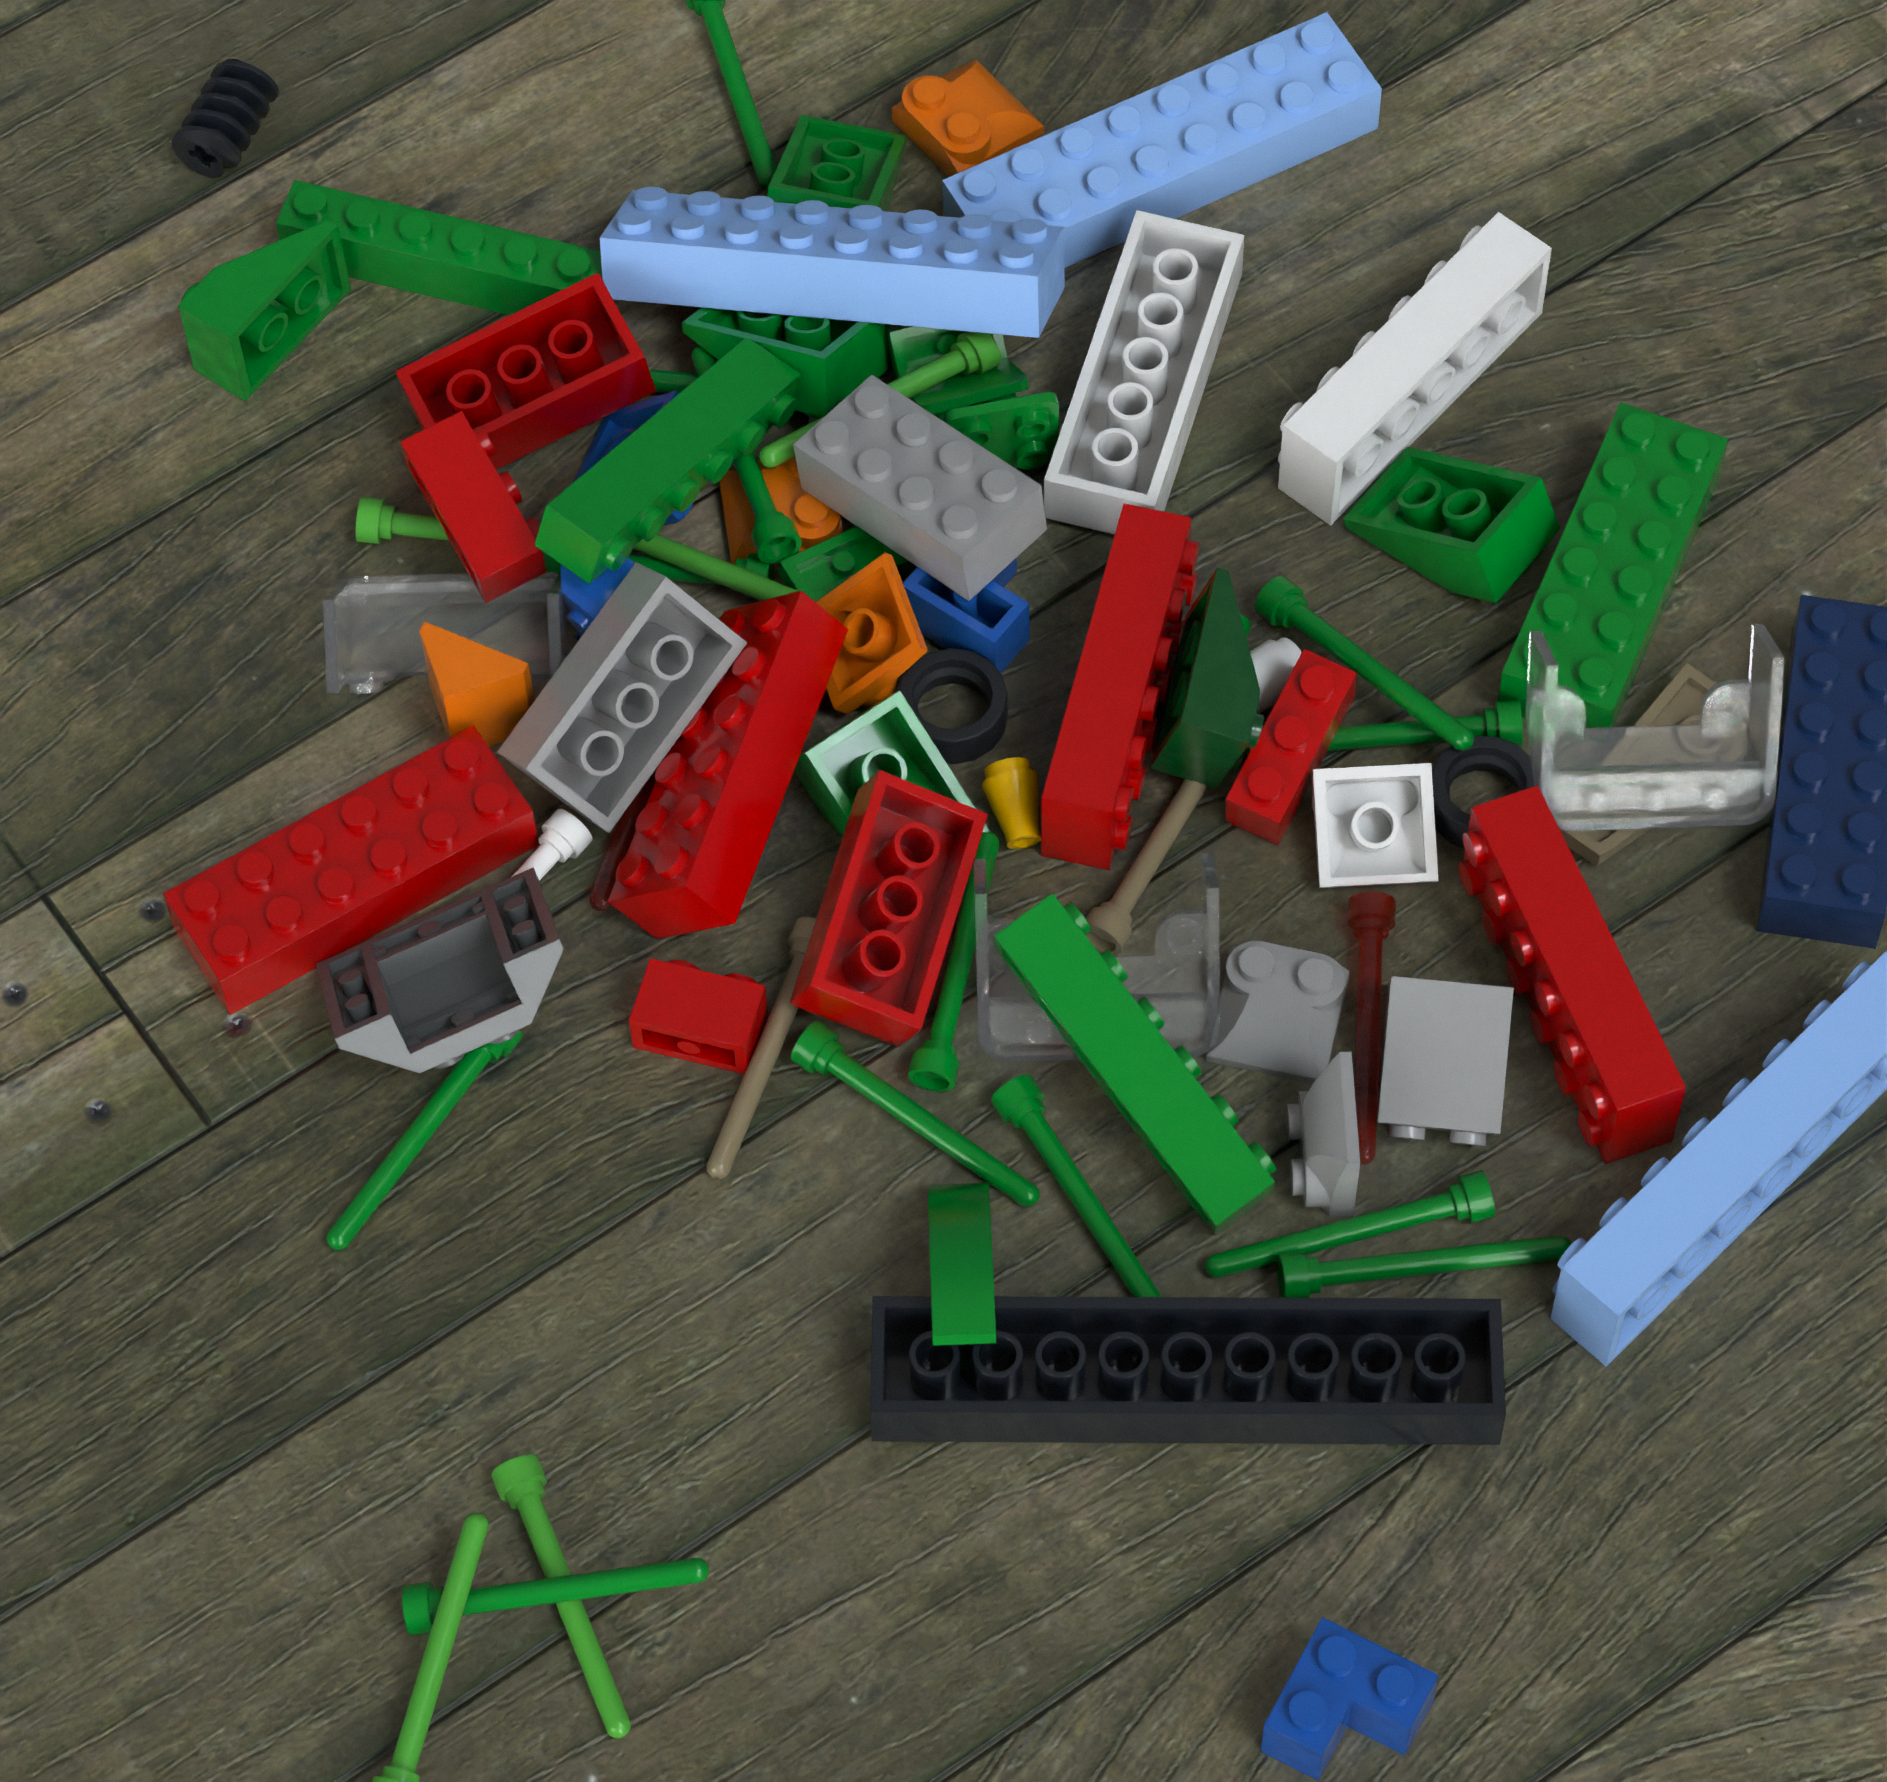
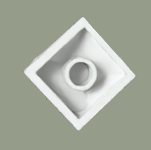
M1431 763L1312 770V809L1315 822L1319 888L1439 881Z

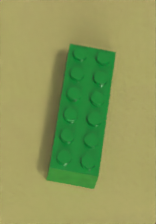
M1620 402L1504 666L1498 701L1519 700L1523 718L1599 745L1607 746L1720 479L1729 438Z

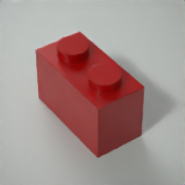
M650 958L629 1018L633 1048L745 1074L768 1015L765 985L757 984L752 978L742 974L729 973L723 976L702 971L692 963L674 959L664 962Z

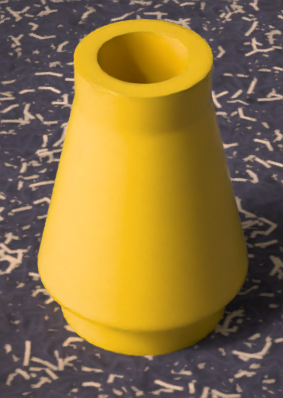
M1022 757L1002 759L988 765L984 769L986 780L982 782L981 788L1005 836L1007 847L1010 849H1022L1039 843L1041 835L1039 830L1038 772L1031 769L1028 759Z

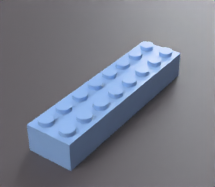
M1328 12L942 180L943 216L961 218L965 215L981 214L988 216L992 221L1017 222L1023 219H1038L1045 222L1046 225L1064 227V268L1126 241L1136 210L1176 219L1377 130L1382 88Z
M644 187L631 191L600 236L602 280L614 300L1039 338L1065 288L1064 227L1046 225L1045 222L1038 219L1004 222L992 221L988 216L981 214H970L957 218L937 216L932 211L922 209L898 213L882 211L881 208L873 205H860L851 209L828 207L826 203L817 200L793 204L774 202L773 199L766 196L734 199L722 198L719 194L711 191H700L687 195L667 193L665 189L660 187Z
M1887 950L1872 965L1867 961L1860 963L1844 982L1842 987L1844 992L1832 1004L1826 999L1820 1002L1804 1021L1802 1027L1805 1030L1792 1043L1786 1038L1781 1040L1764 1060L1762 1066L1765 1069L1752 1082L1747 1078L1740 1080L1725 1097L1722 1103L1724 1109L1712 1121L1706 1117L1700 1119L1684 1137L1681 1144L1684 1148L1671 1161L1665 1157L1659 1159L1643 1177L1640 1184L1643 1188L1630 1201L1624 1197L1618 1199L1600 1220L1599 1226L1602 1228L1588 1242L1583 1238L1577 1239L1561 1256L1557 1264L1561 1269L1560 1276L1552 1289L1555 1299L1550 1319L1607 1367L1887 1090Z

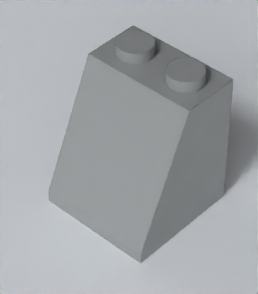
M1391 976L1388 983L1376 1123L1389 1125L1388 1137L1425 1140L1426 1129L1450 1131L1449 1143L1486 1146L1487 1135H1500L1514 988Z

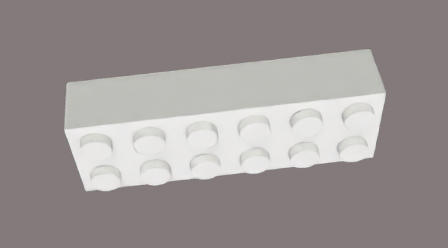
M1136 210L1044 478V509L1046 518L1115 534L1123 503L1159 511L1165 510L1242 276L1244 235Z
M1500 212L1485 226L1481 227L1478 225L1471 229L1464 238L1459 251L1448 262L1444 260L1438 262L1428 274L1424 286L1413 297L1409 295L1404 296L1393 308L1389 320L1376 333L1369 331L1361 338L1355 347L1353 356L1341 368L1335 366L1324 375L1317 387L1316 393L1304 404L1301 402L1296 403L1286 413L1280 425L1282 442L1281 451L1278 456V462L1280 463L1278 489L1331 526L1389 468L1405 448L1409 447L1542 314L1552 248Z

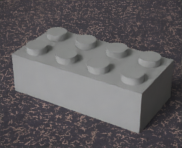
M873 375L867 378L793 444L801 489L968 601L1047 530L1042 486Z
M636 562L497 753L579 816L609 833L746 646L747 642L666 576Z

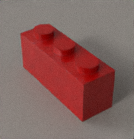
M460 411L400 441L407 468L485 604L547 573L543 552L534 545L540 525L534 517L525 521L517 507V504L523 502L521 494L509 472L505 471L498 474L490 459L495 457L496 453L481 425L472 429L465 415Z
M1303 649L1261 730L1254 749H1251L1226 797V822L1279 846L1312 782V770L1319 768L1355 698L1356 672Z

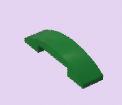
M989 1183L929 1184L927 1188L933 1346L996 1343Z

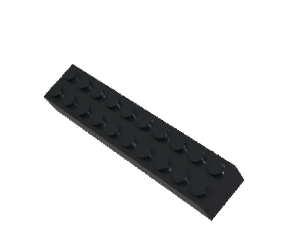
M873 1296L870 1397L872 1441L1500 1445L1506 1418L1501 1299L994 1296L996 1343L933 1346L931 1296Z

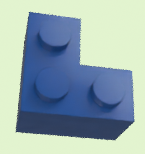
M1017 558L970 601L919 567L903 583L922 635L945 649L955 648L973 651L990 660L998 671L1002 673L1030 640L1029 602L1004 588L1017 573Z
M1322 1617L1264 1724L1261 1752L1319 1781L1347 1727L1405 1756L1434 1702L1439 1675Z

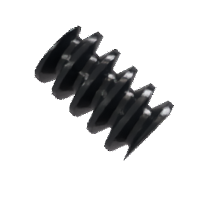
M227 59L218 63L210 74V79L203 86L201 95L193 103L191 112L183 120L182 128L178 129L172 139V149L176 156L193 171L211 179L221 177L224 173V168L237 167L242 159L240 152L247 150L251 144L250 135H255L261 126L259 119L266 117L270 111L269 103L274 102L278 97V85L261 69L238 59Z

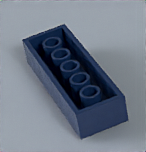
M1801 595L1791 635L1781 719L1782 731L1779 736L1756 931L1876 949L1887 908V607Z

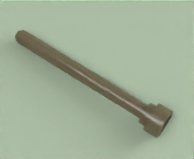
M1184 779L1110 902H1103L1100 907H1094L1090 910L1085 919L1092 931L1086 934V937L1097 951L1102 953L1108 949L1114 956L1121 953L1132 934L1130 926L1132 917L1130 913L1208 786Z
M799 917L789 936L788 945L791 948L789 956L792 959L791 965L707 1162V1172L714 1179L725 1178L732 1168L799 1008L789 1003L816 918Z

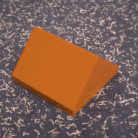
M424 621L419 633L430 688L448 739L474 725L488 746L505 742L535 701L529 663Z

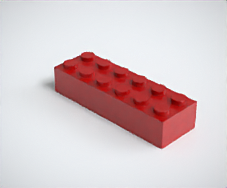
M1123 503L1041 797V856L1110 871L1115 850L1126 851L1133 822V816H1129L1132 800H1140L1145 780L1146 767L1142 766L1145 751L1152 752L1159 727V717L1155 716L1159 702L1165 703L1172 676V669L1169 668L1171 655L1177 654L1184 620H1181L1184 607L1192 606L1197 587L1198 573L1194 571L1200 542L1191 540L1192 517Z
M802 590L725 610L719 617L721 622L745 640L747 644L668 751L665 759L658 766L655 773V785L646 807L641 811L636 820V832L626 857L617 867L615 874L616 882L608 899V903L656 939L732 925L737 920L848 632L844 625Z
M473 725L164 892L163 896L173 928L229 1015H232L317 968L316 963L363 943L539 846L534 814L527 801Z
M1537 785L1471 807L1468 832L1463 834L1464 861L1460 862L1458 866L1462 884L1469 896L1477 894L1484 909L1482 912V922L1487 937L1493 945H1501L1508 959L1505 963V968L1510 985L1514 988V992L1517 995L1524 993L1531 1007L1529 1019L1533 1033L1541 1045L1548 1043L1556 1060L1553 1062L1554 1074L1564 1095L1572 1094L1580 1110L1577 1117L1584 1140L1590 1147L1597 1145L1605 1164L1672 1142L1686 1086L1539 786Z

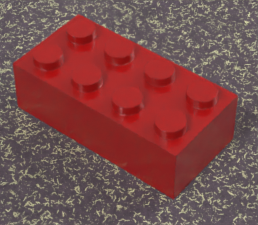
M599 273L583 279L395 371L422 430L462 411L472 429L481 425L488 435L496 453V456L490 459L496 470L656 392L646 359Z
M881 770L877 771L860 787L851 809L789 1004L897 1047H900L918 1033L924 1023L988 814Z

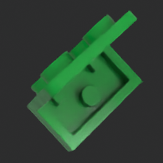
M902 325L886 327V337L895 380L951 352V346L957 342L958 335L966 331ZM992 334L1000 351V365L981 375L975 373L965 375L960 372L909 399L940 420H944L945 414L952 409L980 402L984 404L1016 398V393L1027 390L1029 384L1027 375L1007 358L1003 335Z
M1043 392L952 409L945 414L942 421L1012 467L1030 470L1039 468L1051 461L1059 437V403L1055 393Z

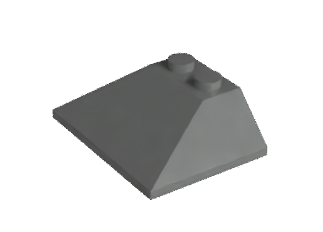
M533 867L316 963L334 1039L339 1049L413 1072L422 1073L433 1067L437 1069L449 1067L461 1060L465 1053L487 1043L498 1044L505 1042L517 1035L521 1028L532 1024L564 948L539 878Z

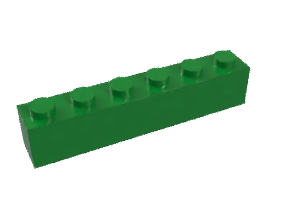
M294 180L276 221L279 240L329 219L338 224L349 278L507 315H512L596 273H599L602 278L601 252L599 250Z
M746 337L547 504L534 545L589 584L608 568L616 571L623 565L633 547L642 539L646 542L651 541L659 533L669 515L675 510L680 513L687 510L706 483L709 481L713 484L718 483L727 473L735 458L741 453L746 456L750 455L762 441L765 432L773 425L778 428L782 427L790 419L798 404V400L793 396L801 374Z
M1052 893L995 934V950L1215 1236L1273 1193L1275 1181L1270 1175L1276 1171V1167L1256 1141L1247 1146L1233 1128L1239 1122V1119L1227 1101L1219 1093L1210 1097L1196 1080L1202 1072L1190 1053L1181 1044L1173 1049L1159 1031L1165 1026L1164 1021L1153 1005L1144 996L1136 1001L1122 982L1128 979V975L1116 957L1108 949L1099 954L1089 941L1086 934L1092 930L1079 909L1071 901L1063 906Z

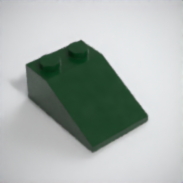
M1216 568L1185 616L1150 765L1152 769L1190 781H1196L1213 788L1219 786L1229 770L1234 772L1239 770L1246 748L1254 749L1264 721V716L1256 713L1261 691L1228 570Z

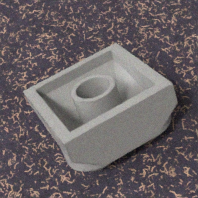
M1248 941L1239 946H1233L1226 963L1225 979L1206 1061L1313 1084L1330 1062L1350 971L1342 967L1330 956L1263 941Z
M1351 1051L1339 1052L1324 1068L1309 1091L1298 1092V1104H1287L1286 1109L1288 1141L1299 1140L1300 1159H1291L1290 1162L1292 1196L1303 1195L1305 1208L1320 1207L1329 1217L1354 1216L1360 1169V1152Z

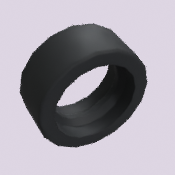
M948 648L924 655L907 669L901 677L898 691H901L947 764L974 761L991 751L1003 736L1008 716V694L1002 674L990 660L973 651ZM953 683L967 685L981 692L985 697L987 708L984 716L972 725L957 729L936 727L920 716L918 710L919 700L923 694L934 687Z
M1474 736V743L1469 749L1460 751L1450 746L1439 755L1432 769L1435 829L1450 844L1465 849L1463 834L1468 832L1470 814L1460 810L1450 799V786L1460 775L1473 771H1488L1507 778L1518 791L1537 785L1541 790V776L1534 760L1518 745L1499 737Z

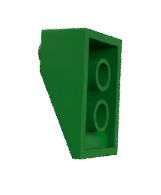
M801 115L768 186L767 197L773 199L774 202L793 204L817 200L826 203L828 207L851 209L860 205H873L881 208L882 211L888 212L906 146L907 135Z
M329 219L216 266L200 283H194L186 290L181 302L178 304L195 371L244 402L247 401L351 291L338 224Z
M703 307L682 322L683 333L718 360L748 337L798 371L801 376L793 396L798 400L795 410L804 412L806 416L811 418H822L871 375L879 378L888 370L886 324Z
M1412 447L1405 448L1343 518L1347 529L1448 591L1492 603H1497L1560 530L1542 477Z
M900 690L879 700L803 750L794 769V772L820 812L842 837L858 789L879 770L975 808ZM986 824L982 833L990 832Z

